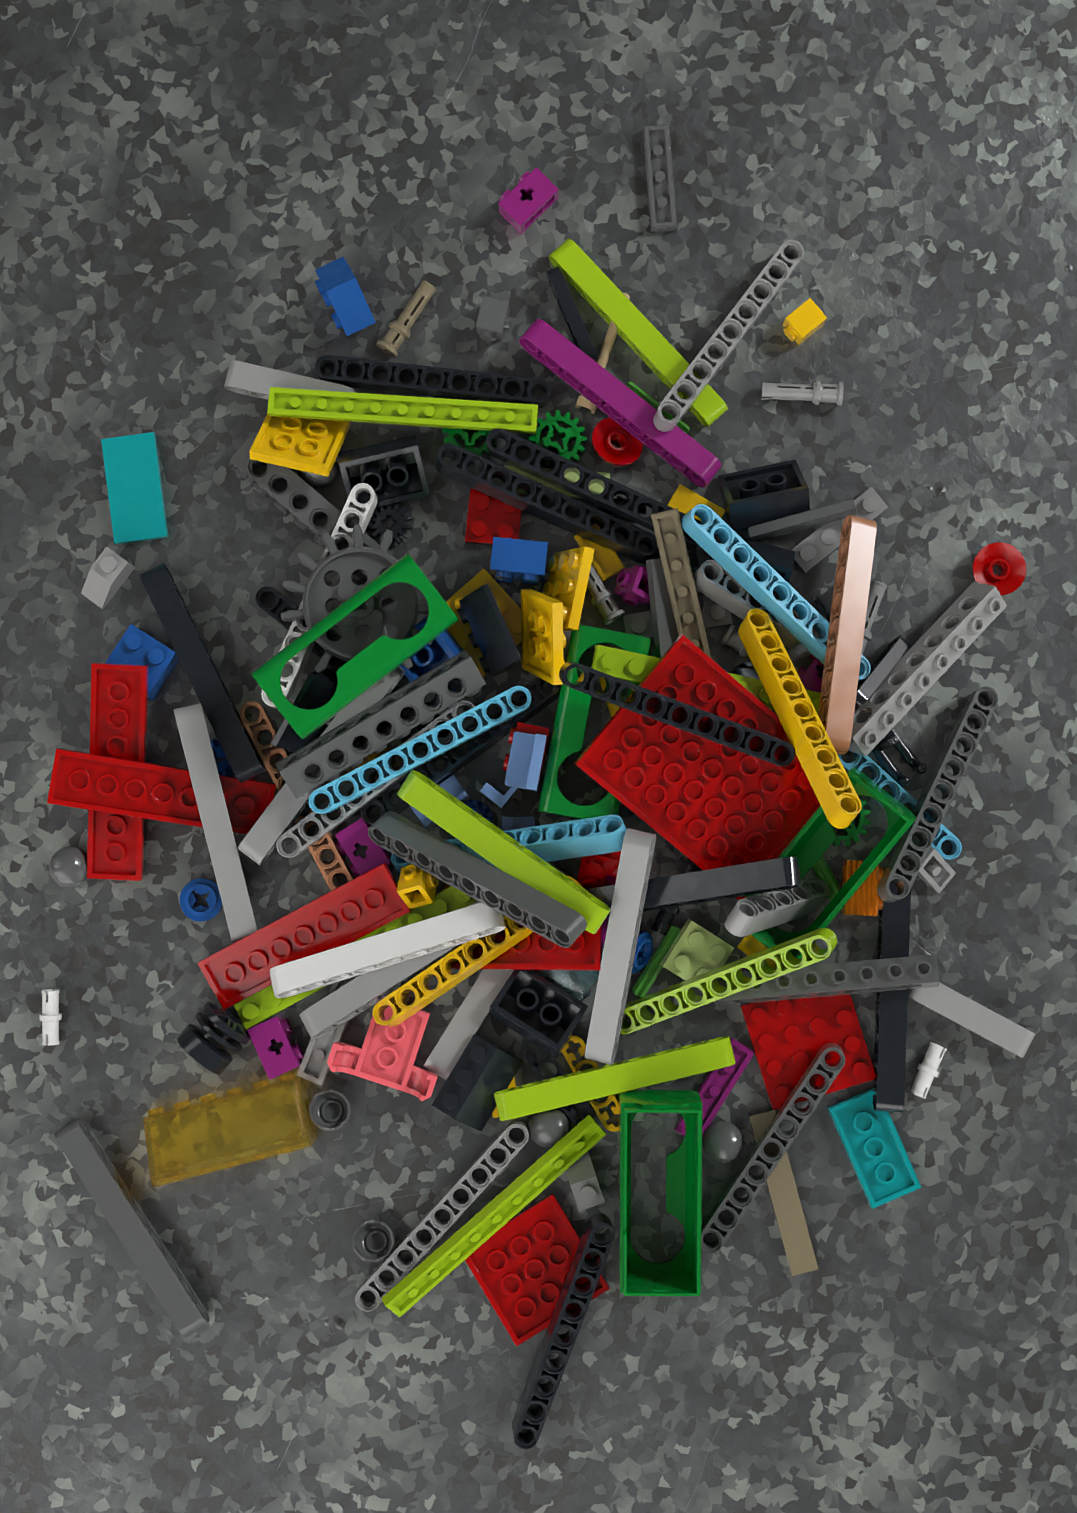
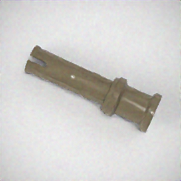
M424 280L421 282V285L397 321L393 320L389 324L390 329L384 338L377 342L376 345L380 350L393 358L397 357V350L403 341L410 337V328L436 292V288Z

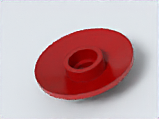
M610 417L601 420L592 432L594 450L601 459L609 464L627 466L634 463L642 453L643 443Z
M1003 542L991 543L982 548L975 556L972 565L975 582L995 586L1001 596L1017 590L1022 585L1027 570L1026 562L1021 552L1016 547ZM994 566H998L1001 569L1000 575L993 573Z

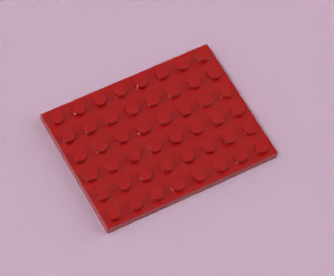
M680 634L638 685L790 743L778 716L683 634ZM632 694L627 698V700H626L625 702H627L628 700H630V698L632 697ZM655 697L648 699L646 702L648 712L654 711L657 708L658 702ZM623 707L618 709L574 762V764L702 870L777 859L821 806L796 753L792 763L787 766H778ZM681 707L675 708L672 712V719L679 721L683 716V709ZM702 717L698 721V729L700 731L708 727L709 721L707 717ZM732 726L725 729L723 733L725 740H730L733 737L734 729ZM757 736L752 737L749 741V748L751 750L759 745V738ZM783 746L777 747L774 752L775 758L780 759L784 754ZM746 896L736 897V898H737L738 900H740V899L745 898Z

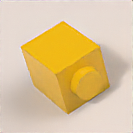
M809 298L785 318L782 325L784 327L783 331L788 339L791 341L795 340L800 345L824 325L827 317L814 301Z

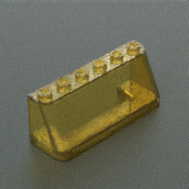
M294 1072L279 1076V1081L269 1083L268 1079L252 1083L253 1088L243 1090L242 1086L226 1090L227 1095L216 1097V1093L201 1096L200 1102L190 1104V1100H184L174 1103L173 1109L164 1111L163 1106L147 1110L148 1115L143 1117L152 1187L312 1146L318 1139L316 1127L309 1117L308 1105L310 1102L304 1078L295 1077Z

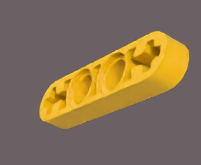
M572 1035L569 1041L572 1040L574 1043L579 1042L581 1044L578 1047V1051L582 1057L585 1054L586 1044L580 1036ZM568 1043L562 1050L573 1073L578 1072L580 1067L586 1063L591 1064L594 1068L598 1067L596 1061L585 1058L574 1065L572 1061L577 1060L572 1051L569 1053L566 1051L569 1047ZM609 1095L604 1102H597L594 1099L589 1100L603 1126L612 1132L619 1131V1124L614 1125L612 1122H606L609 1119L606 1109L603 1112L599 1111V1108L606 1107L611 1101H614L615 1105L610 1106L615 1115L619 1114V1102L615 1095Z

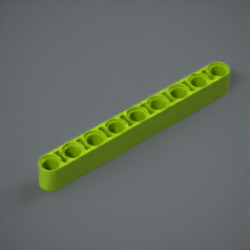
M566 239L548 256L550 262L554 267L558 266L564 278L609 325L611 320L617 327L618 335L671 390L690 364L572 239ZM693 372L696 378L703 379L697 372ZM708 384L688 410L705 427H709L728 410V407L724 400ZM677 392L680 398L689 399L686 393Z
M415 770L410 771L397 792L401 799L503 872L580 913L587 922L585 930L596 934L611 911L605 903L432 780Z
M820 928L628 1002L625 1005L624 1014L630 1017L632 1023L627 1022L623 1018L620 1034L632 1033L822 961L829 957L835 949L837 937L832 930ZM816 939H823L827 943L828 949L820 948L816 943ZM791 949L799 950L802 958H795L791 953ZM766 959L774 960L777 968L768 966ZM741 968L750 970L752 977H746L742 973ZM717 977L723 978L727 982V987L721 986L718 983ZM693 987L701 989L703 996L697 995ZM669 996L675 997L679 1005L673 1004ZM646 1005L651 1006L654 1009L655 1014L650 1013L647 1010Z
M723 1036L615 1062L612 1065H603L495 1092L494 1098L500 1121H505L736 1064L730 1037Z

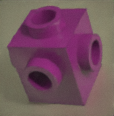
M634 565V567L623 568L618 574L614 593L622 597L624 603L637 606L639 603L650 602L647 568Z

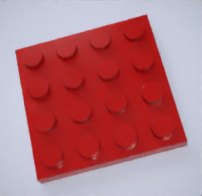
M850 994L740 1005L772 1110L782 1107L820 1048L827 1043H835L842 1048L845 1064L825 1094L876 1078ZM830 1051L825 1055L824 1060L828 1063H835L839 1059V1053ZM814 1074L809 1079V1083L814 1086H819L824 1082V1077L821 1074ZM798 1097L794 1104L808 1099L806 1097Z
M554 1193L515 1215L465 1259L516 1347L548 1327L581 1240ZM590 1253L586 1254L585 1258L592 1259ZM602 1273L591 1300L610 1289ZM581 1277L575 1283L583 1284L588 1278ZM570 1303L566 1308L574 1309L578 1303Z

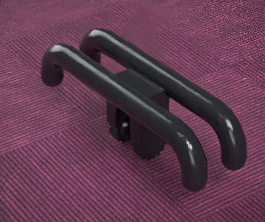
M893 727L873 748L872 752L888 774L900 786L906 787L910 783L909 778L900 772L885 752V749L894 745L916 773L924 774L927 771V766L916 758Z

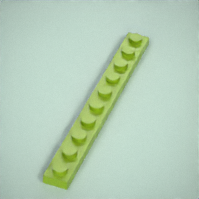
M270 387L267 414L275 417L484 431L500 428L508 432L536 434L538 405Z
M596 645L591 668L619 679L641 683L661 658ZM729 673L771 711L775 712L759 679ZM806 690L818 714L821 693Z
M450 886L435 895L434 903L412 908L409 913L354 942L468 907L477 900ZM270 985L237 1003L234 1007L245 1028L249 1029L326 986L290 997L275 998L273 987Z
M590 1115L579 1122L568 1134L542 1157L537 1159L533 1165L518 1176L507 1188L381 1298L384 1305L398 1317H401L606 1135L604 1130Z

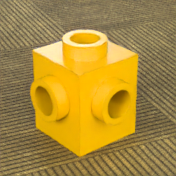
M410 864L401 868L400 877L397 881V893L409 909L434 903L439 880L415 865Z

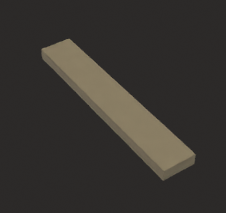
M678 508L651 514L678 636L683 634L711 658Z
M770 1109L748 1115L756 1144L776 1116V1110ZM769 1142L764 1146V1150L768 1153H775L779 1148L774 1142ZM786 1151L766 1183L791 1275L795 1276L817 1270L818 1265Z

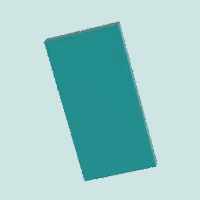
M149 432L101 439L114 544L120 545L169 538L156 434Z
M873 1087L827 1107L871 1209L922 1188L889 1112L874 1111L873 1095H876V1092H873Z

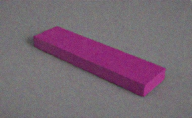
M732 1037L730 1041L736 1064L709 1071L697 1090L702 1101V1136L755 1053ZM681 1116L674 1130L684 1136L685 1122Z

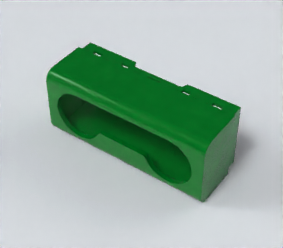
M407 553L251 674L295 732L304 739L459 621V619ZM397 582L408 583L418 588L424 594L429 607V615L425 626L418 634L402 640L381 636L338 669L336 692L332 699L324 706L307 710L298 708L287 700L281 688V673L286 663L389 584Z
M579 625L578 630L571 631L566 663L571 661L578 663L580 657L588 648L599 643L615 645L625 651L648 655L651 639ZM576 667L570 669L567 674L570 683L576 682L579 679ZM633 681L630 682V683L635 684V685H639V684H640V683L633 682ZM561 684L538 812L579 820L606 815H618L621 802L609 792L604 799L594 805L579 806L569 802L558 788L557 773L561 763L569 755L579 752L582 748L591 695L572 689L564 684ZM629 688L628 697L632 694V691H631L630 688Z
M852 767L847 775L857 795L872 797L883 806L888 819L887 831L882 840L810 926L796 932L784 931L774 926L751 934L767 948L817 929L826 928L917 818L910 810L855 767ZM821 806L778 857H797L800 880L805 877L836 839L834 827L827 820ZM791 949V953L795 958L800 959L802 957L799 950Z
M630 1090L619 1093L620 1293H623L624 1296H700L702 1101L699 1092L693 1090ZM637 1113H680L685 1122L683 1141L677 1149L666 1156V1210L680 1221L684 1229L685 1238L679 1253L665 1262L657 1263L643 1259L636 1253L631 1243V1126Z

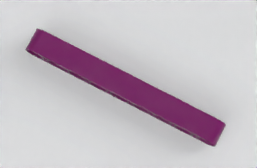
M536 319L520 337L519 343L525 351L695 485L705 488L720 470L722 465L719 459L678 426L668 432L658 430L653 422V417L657 411L654 407L545 321Z

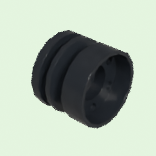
M207 1002L203 1007L205 1014L199 1012L195 1016L202 1028L189 1024L177 1037V1041L184 1051L207 1070L220 1075L233 1060L227 1048L239 1053L243 1049L240 1043L247 1044L251 1038L248 1031L234 1015L214 1003Z

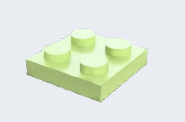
M688 919L660 965L683 980H688L724 966L734 947Z

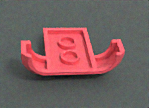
M390 1006L384 1011V1017L387 1021L393 1015V1010ZM419 1010L394 1027L380 1025L372 1016L362 1048L342 1042L333 1043L327 1061L332 1072H344L412 1094L421 1101L430 1098L438 1075L414 1065L430 1013Z

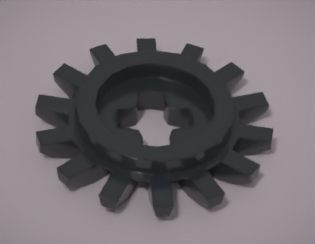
M397 502L394 507L388 504L387 507L380 506L378 511L374 510V516L370 519L372 525L367 526L366 531L373 529L374 532L370 537L374 539L378 536L379 540L377 543L379 545L383 534L386 532V526L381 525V521H385L386 516H391L392 520L397 522L390 530L393 532V540L396 541L397 545L401 544L400 536L406 540L409 537L404 531L405 529L412 531L413 527L406 525V522L413 519L412 516H404L409 511L407 507L401 511L398 509L401 502Z

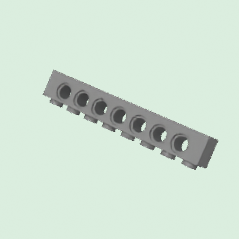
M973 582L897 662L870 698L854 711L849 751L866 757L1006 608L1007 605L995 586Z

